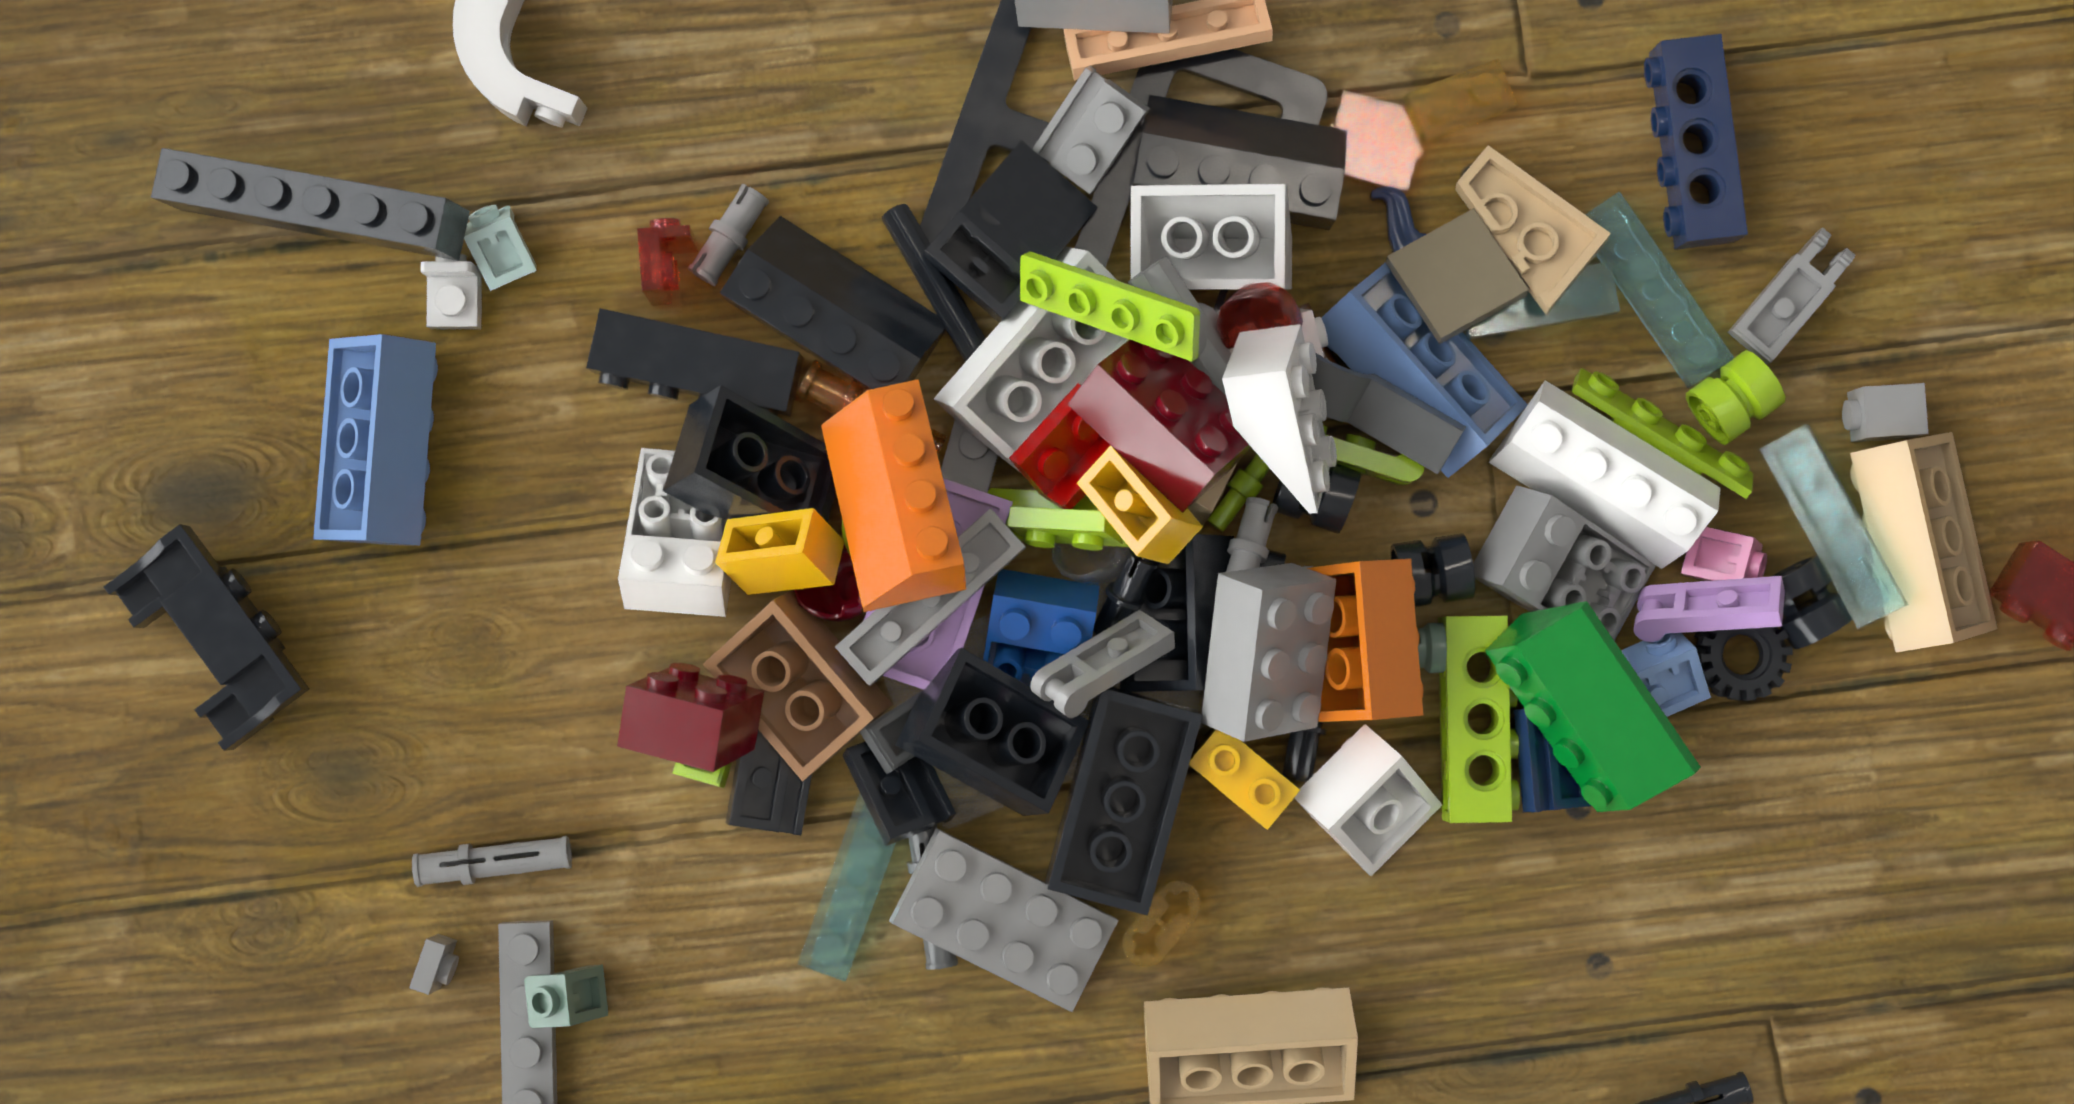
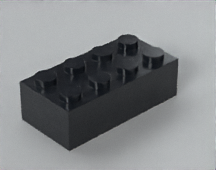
M1110 687L1094 697L1088 719L1090 722L1083 737L1045 877L1047 889L1148 916L1201 723L1202 714L1196 709Z

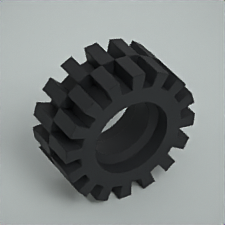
M1777 627L1716 630L1696 632L1694 635L1698 639L1697 644L1694 646L1697 649L1707 686L1712 689L1711 693L1718 697L1743 701L1766 697L1772 694V688L1780 687L1785 680L1781 678L1783 673H1790L1792 664L1786 663L1787 655H1793L1792 646H1786L1784 639L1789 638L1785 629L1779 630ZM1739 634L1750 637L1759 649V661L1756 667L1744 675L1732 672L1726 666L1723 659L1725 644L1729 639Z

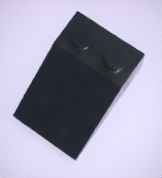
M722 385L689 405L663 488V492L697 510L726 520L814 508L828 523L836 494L824 442Z

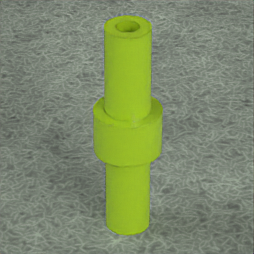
M1258 454L1254 456L1244 471L1238 469L1227 484L1230 490L1207 519L1212 526L1221 532L1225 531L1245 504L1246 499L1256 497L1263 488L1260 482L1270 468Z

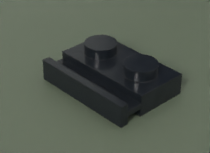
M758 730L755 750L736 760L725 823L732 826L801 836L812 774L802 782Z
M866 741L846 748L843 758L885 846L929 830L939 823L952 821L956 815L934 767L915 756L886 774Z

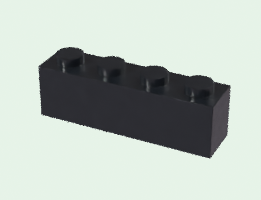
M600 308L586 368L594 374L600 375L599 384L628 390L630 382L648 385L647 394L675 401L678 400L679 392L698 396L699 399L722 385L777 417L778 414L791 417L804 357L800 352Z

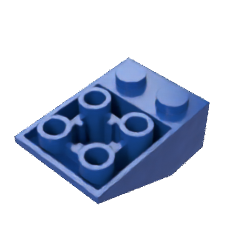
M1002 569L998 573L983 660L1030 687L1031 680L1039 669L1092 638L1100 586Z

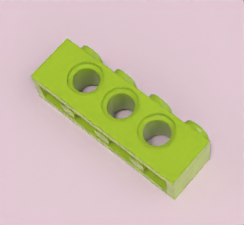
M1508 616L1439 617L1438 623H1443L1445 627L1447 644L1444 673H1439L1442 820L1449 823L1512 822V810H1518L1520 805V789L1518 780H1511V759L1518 758L1519 739L1515 728H1510V708H1516L1518 698L1509 685L1500 679L1495 665L1485 652L1509 627ZM1476 653L1483 654L1490 663L1489 675L1481 682L1471 679L1467 672L1468 660ZM1478 704L1486 706L1491 714V723L1482 733L1474 732L1468 723L1470 710ZM1484 755L1492 764V774L1486 782L1476 784L1469 775V766L1473 759Z

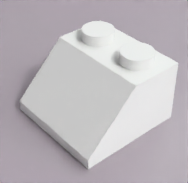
M1366 724L1343 743L1341 748L1300 788L1299 793L1294 797L1307 813L1370 876L1442 806L1441 802L1407 761Z

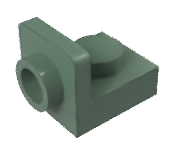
M603 964L587 965L554 974L531 975L524 979L528 1021L531 1028L573 1026L608 1016Z

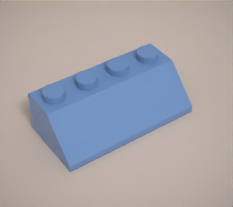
M1386 262L1348 292L1321 318L1328 337L1327 347L1337 353L1352 371L1376 374L1466 426L1441 469L1447 478L1485 449L1527 407V403L1463 332L1441 344L1438 343Z
M384 334L329 339L314 540L420 546L421 533L426 523L423 505L425 483L430 472V464L427 459L429 432L434 421V414L431 408L432 390L438 371L435 358L436 343Z

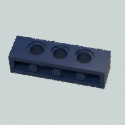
M1722 34L1660 41L1649 52V57L1645 59L1644 77L1647 87L1654 89L1656 107H1653L1651 110L1650 121L1653 136L1655 138L1660 137L1662 157H1659L1657 161V176L1660 186L1667 189L1669 206L1665 207L1663 213L1666 235L1673 237L1674 250L1735 243L1748 235ZM1677 84H1687L1695 91V104H1687L1678 97L1676 92ZM1684 133H1693L1700 138L1703 145L1701 154H1694L1686 149L1683 143ZM1691 182L1701 183L1707 188L1709 193L1708 204H1700L1691 197L1689 191Z

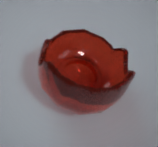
M1271 282L1249 283L1241 287L1220 307L1216 325L1222 343L1226 348L1231 349L1235 346L1239 332L1301 324L1302 327L1303 315L1292 295L1279 285Z

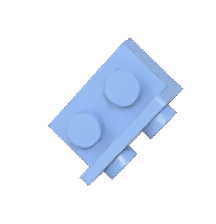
M1668 633L1658 641H1641L1621 650L1666 717L1711 698L1697 649L1682 633Z

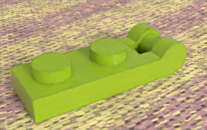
M1323 425L1325 436H1328L1326 435L1328 427ZM1347 434L1345 441L1333 437L1336 446V463L1359 471L1361 474L1404 486L1416 481L1424 472V466L1403 454L1394 457L1374 450L1376 442L1353 434Z

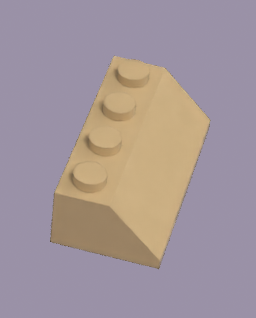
M1949 432L1910 439L1850 453L1853 463L1850 471L1851 480L1855 489L1860 494L1864 512L1862 528L1866 538L1871 542L1875 560L1873 576L1877 587L1882 591L1887 612L1884 619L1885 629L1889 638L1893 640L1895 652L1951 644L1998 629L1953 433Z
M1317 988L1314 990L1292 992L1268 991L1262 994L1233 996L1220 994L1203 998H1165L1159 1001H1144L1150 1104H1305L1354 1100L1358 1035L1349 988Z

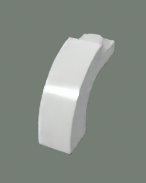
M455 0L453 37L457 54L472 83L490 103L504 115L524 126H527L533 109H536L535 117L551 125L562 128L565 121L580 126L587 107L578 96L525 76L514 65L510 51V38L524 0Z

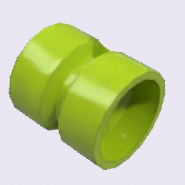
M1748 350L1741 352L1720 368L1721 378L1713 379L1708 376L1686 392L1688 406L1697 421L1712 438L1723 445L1730 443L1750 428V417L1758 420L1763 419L1785 403L1786 398L1781 384L1771 369L1757 355Z

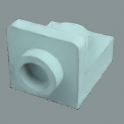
M495 204L489 205L469 216L470 222L467 223L464 240L490 291L537 271V265L514 221V213L510 205L499 210Z

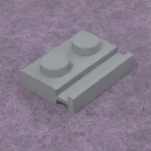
M1090 65L1084 69L1034 145L1033 150L1050 162L1054 169L1091 194L1096 190L1150 108L1110 79H1105Z

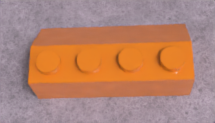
M919 379L867 390L821 425L863 612L967 590L964 560Z

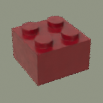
M672 663L669 665V668L659 672L648 673L647 677L626 686L617 747L715 772L755 750L764 690L748 687V681L738 676L719 675L717 678L700 674V668L686 663Z

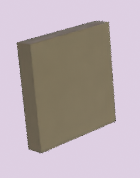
M1474 208L1388 255L1386 259L1387 266L1439 344L1527 296L1529 291Z

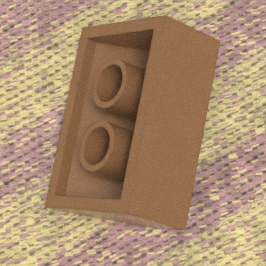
M791 590L772 600L703 665L714 678H717L719 675L738 676L748 681V687L764 690L758 730L803 782L854 740L865 726L886 712L893 703L875 683L869 686L835 648L840 641L819 617L811 615L798 605L794 590Z

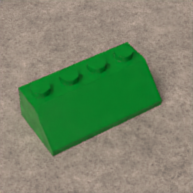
M1587 601L1522 613L1485 650L1495 665L1500 679L1512 689L1523 705L1527 718L1542 732L1553 748L1555 758L1567 768L1581 788L1583 798L1597 812L1631 810L1689 778L1701 768Z

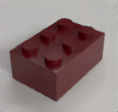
M1128 340L1098 363L1067 404L1182 513L1226 475L1251 447L1233 426L1226 395L1212 383V380L1206 373L1198 370L1189 360L1132 340Z

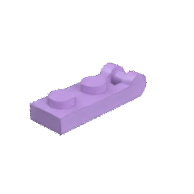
M1782 576L1645 586L1638 595L1637 608L1639 613L1635 617L1634 633L1640 640L1655 642L1662 639L1668 633L1782 626L1785 596Z

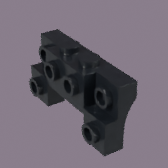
M179 524L160 538L137 562L103 586L109 595H117L133 615L128 621L134 628H145L167 612L219 684L227 685L194 709L200 718H208L223 739L218 744L223 751L236 749L275 720L273 718L274 715L310 689L282 652L286 648L277 637L282 633L277 622L267 611L263 609L258 611L248 598L252 591L246 580L235 569L228 570L226 567H220L193 529L188 525Z

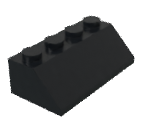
M1149 94L1147 107L1150 110L1145 115L1133 186L1287 184L1290 223L1330 230L1336 221L1346 165L1348 130Z
M779 216L747 249L720 291L727 302L866 390L915 380L946 331L937 314L782 216Z

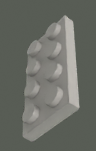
M937 828L889 919L892 924L1070 1012H1073L1119 921L1115 917L1071 895L1047 889L1045 882Z

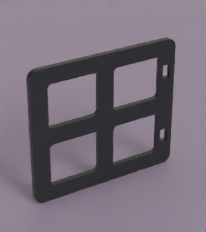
M1015 0L1000 1L920 224L930 244L972 197L987 152L993 147H1000L1012 152L1021 140L1033 149L1049 122L1012 110L1006 105L1008 93L1032 27H1018ZM1235 49L1140 67L1130 91L1133 97L1147 106L1149 94L1166 97L1174 75L1178 72H1187L1273 102L1280 106L1282 110L1281 118L1316 125H1319L1327 102L1326 87L1319 79ZM1145 117L1096 188L1092 202L1098 208L1083 225L1075 249L1089 251L1105 268L1128 203L1131 200V186H1133ZM1247 289L1240 309L1235 305L1224 302L1228 290H1220L1214 310L1222 321L1223 330L1249 323L1261 289Z

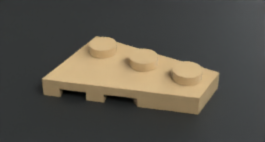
M1489 145L1456 184V192L1469 210L1473 208L1476 210L1528 287L1529 293L1546 316L1602 249L1611 235L1609 231Z

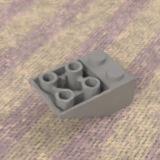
M1517 485L1473 563L1475 579L1530 612L1587 601L1614 641L1637 601L1640 590L1645 586L1655 568L1654 564L1553 495Z

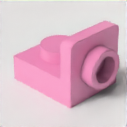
M1706 527L1686 552L1681 574L1704 581L1763 577L1767 564V554L1762 553L1763 545L1754 537Z

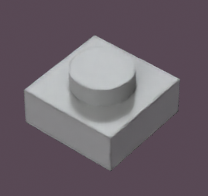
M436 934L426 939L409 987L410 989L429 995L441 989L442 984L449 985L459 961V956L453 954L457 940L441 934Z

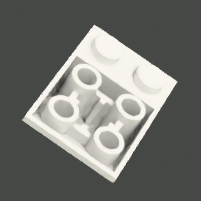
M1301 324L1239 332L1222 378L1233 426L1308 513H1317L1323 492L1329 491V469L1336 466L1337 455L1333 437L1325 436L1322 421H1325L1327 416L1325 395L1322 389L1315 390L1312 374L1316 373L1317 367L1314 346L1312 342L1305 343Z
M641 448L618 575L624 609L726 617L731 578L715 561L727 520L705 514L663 492L675 451Z

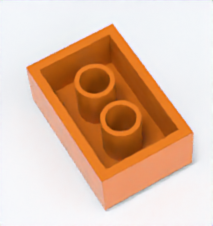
M1411 559L1357 561L1307 568L1336 579L1334 609L1331 618L1318 722L1423 716L1422 698L1424 689L1420 678L1419 632L1416 627L1415 580L1412 576Z

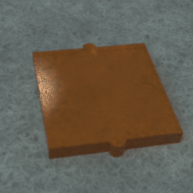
M1343 90L1335 123L1329 127L1348 130L1344 177L1380 187H1395L1407 193L1416 159L1420 158L1423 154L1420 143L1428 112Z

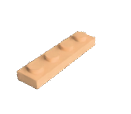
M1199 0L1172 6L1169 34L1063 29L1074 81L1078 80L1084 69L1090 65L1096 69L1097 73L1105 75L1270 42L1273 37V29L1265 0Z

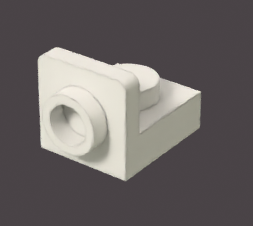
M464 254L460 255L459 261L436 257L435 261L421 262V273L427 276L426 327L430 329H481L482 274L478 266L467 261V256Z

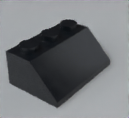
M1196 534L1169 564L1160 562L1142 595L1145 600L1142 608L1135 610L1134 613L1141 610L1174 632L1175 649L1120 681L1121 690L1129 692L1205 690L1218 573H1223L1227 570L1231 557L1227 549L1230 540L1234 536ZM1117 546L1118 574L1128 556L1127 553L1130 547Z
M958 648L917 698L896 746L1022 816L1049 814L1090 721L1080 715L1068 718L1055 708L1053 700L1044 701L1034 694L1028 685L967 650Z

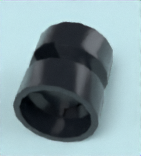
M1337 463L1335 467H1330V488L1328 492H1323L1317 513L1309 514L1281 480L1277 486L1272 504L1274 503L1278 506V513L1294 519H1299L1306 514L1310 516L1311 525L1339 534L1352 507L1359 486L1361 472Z
M1463 533L1435 537L1431 546H1425L1421 540L1391 545V560L1411 559L1412 576L1415 580V607L1430 605L1436 596H1439L1444 603L1474 598V566L1469 543ZM1431 568V573H1425L1424 570Z
M1817 555L1805 558L1772 575L1782 576L1785 596L1782 626L1780 628L1786 630L1789 636L1787 640L1793 650L1815 643L1853 620V616L1841 595L1836 592H1829L1827 589L1831 578ZM1809 590L1814 598L1796 607L1792 599Z

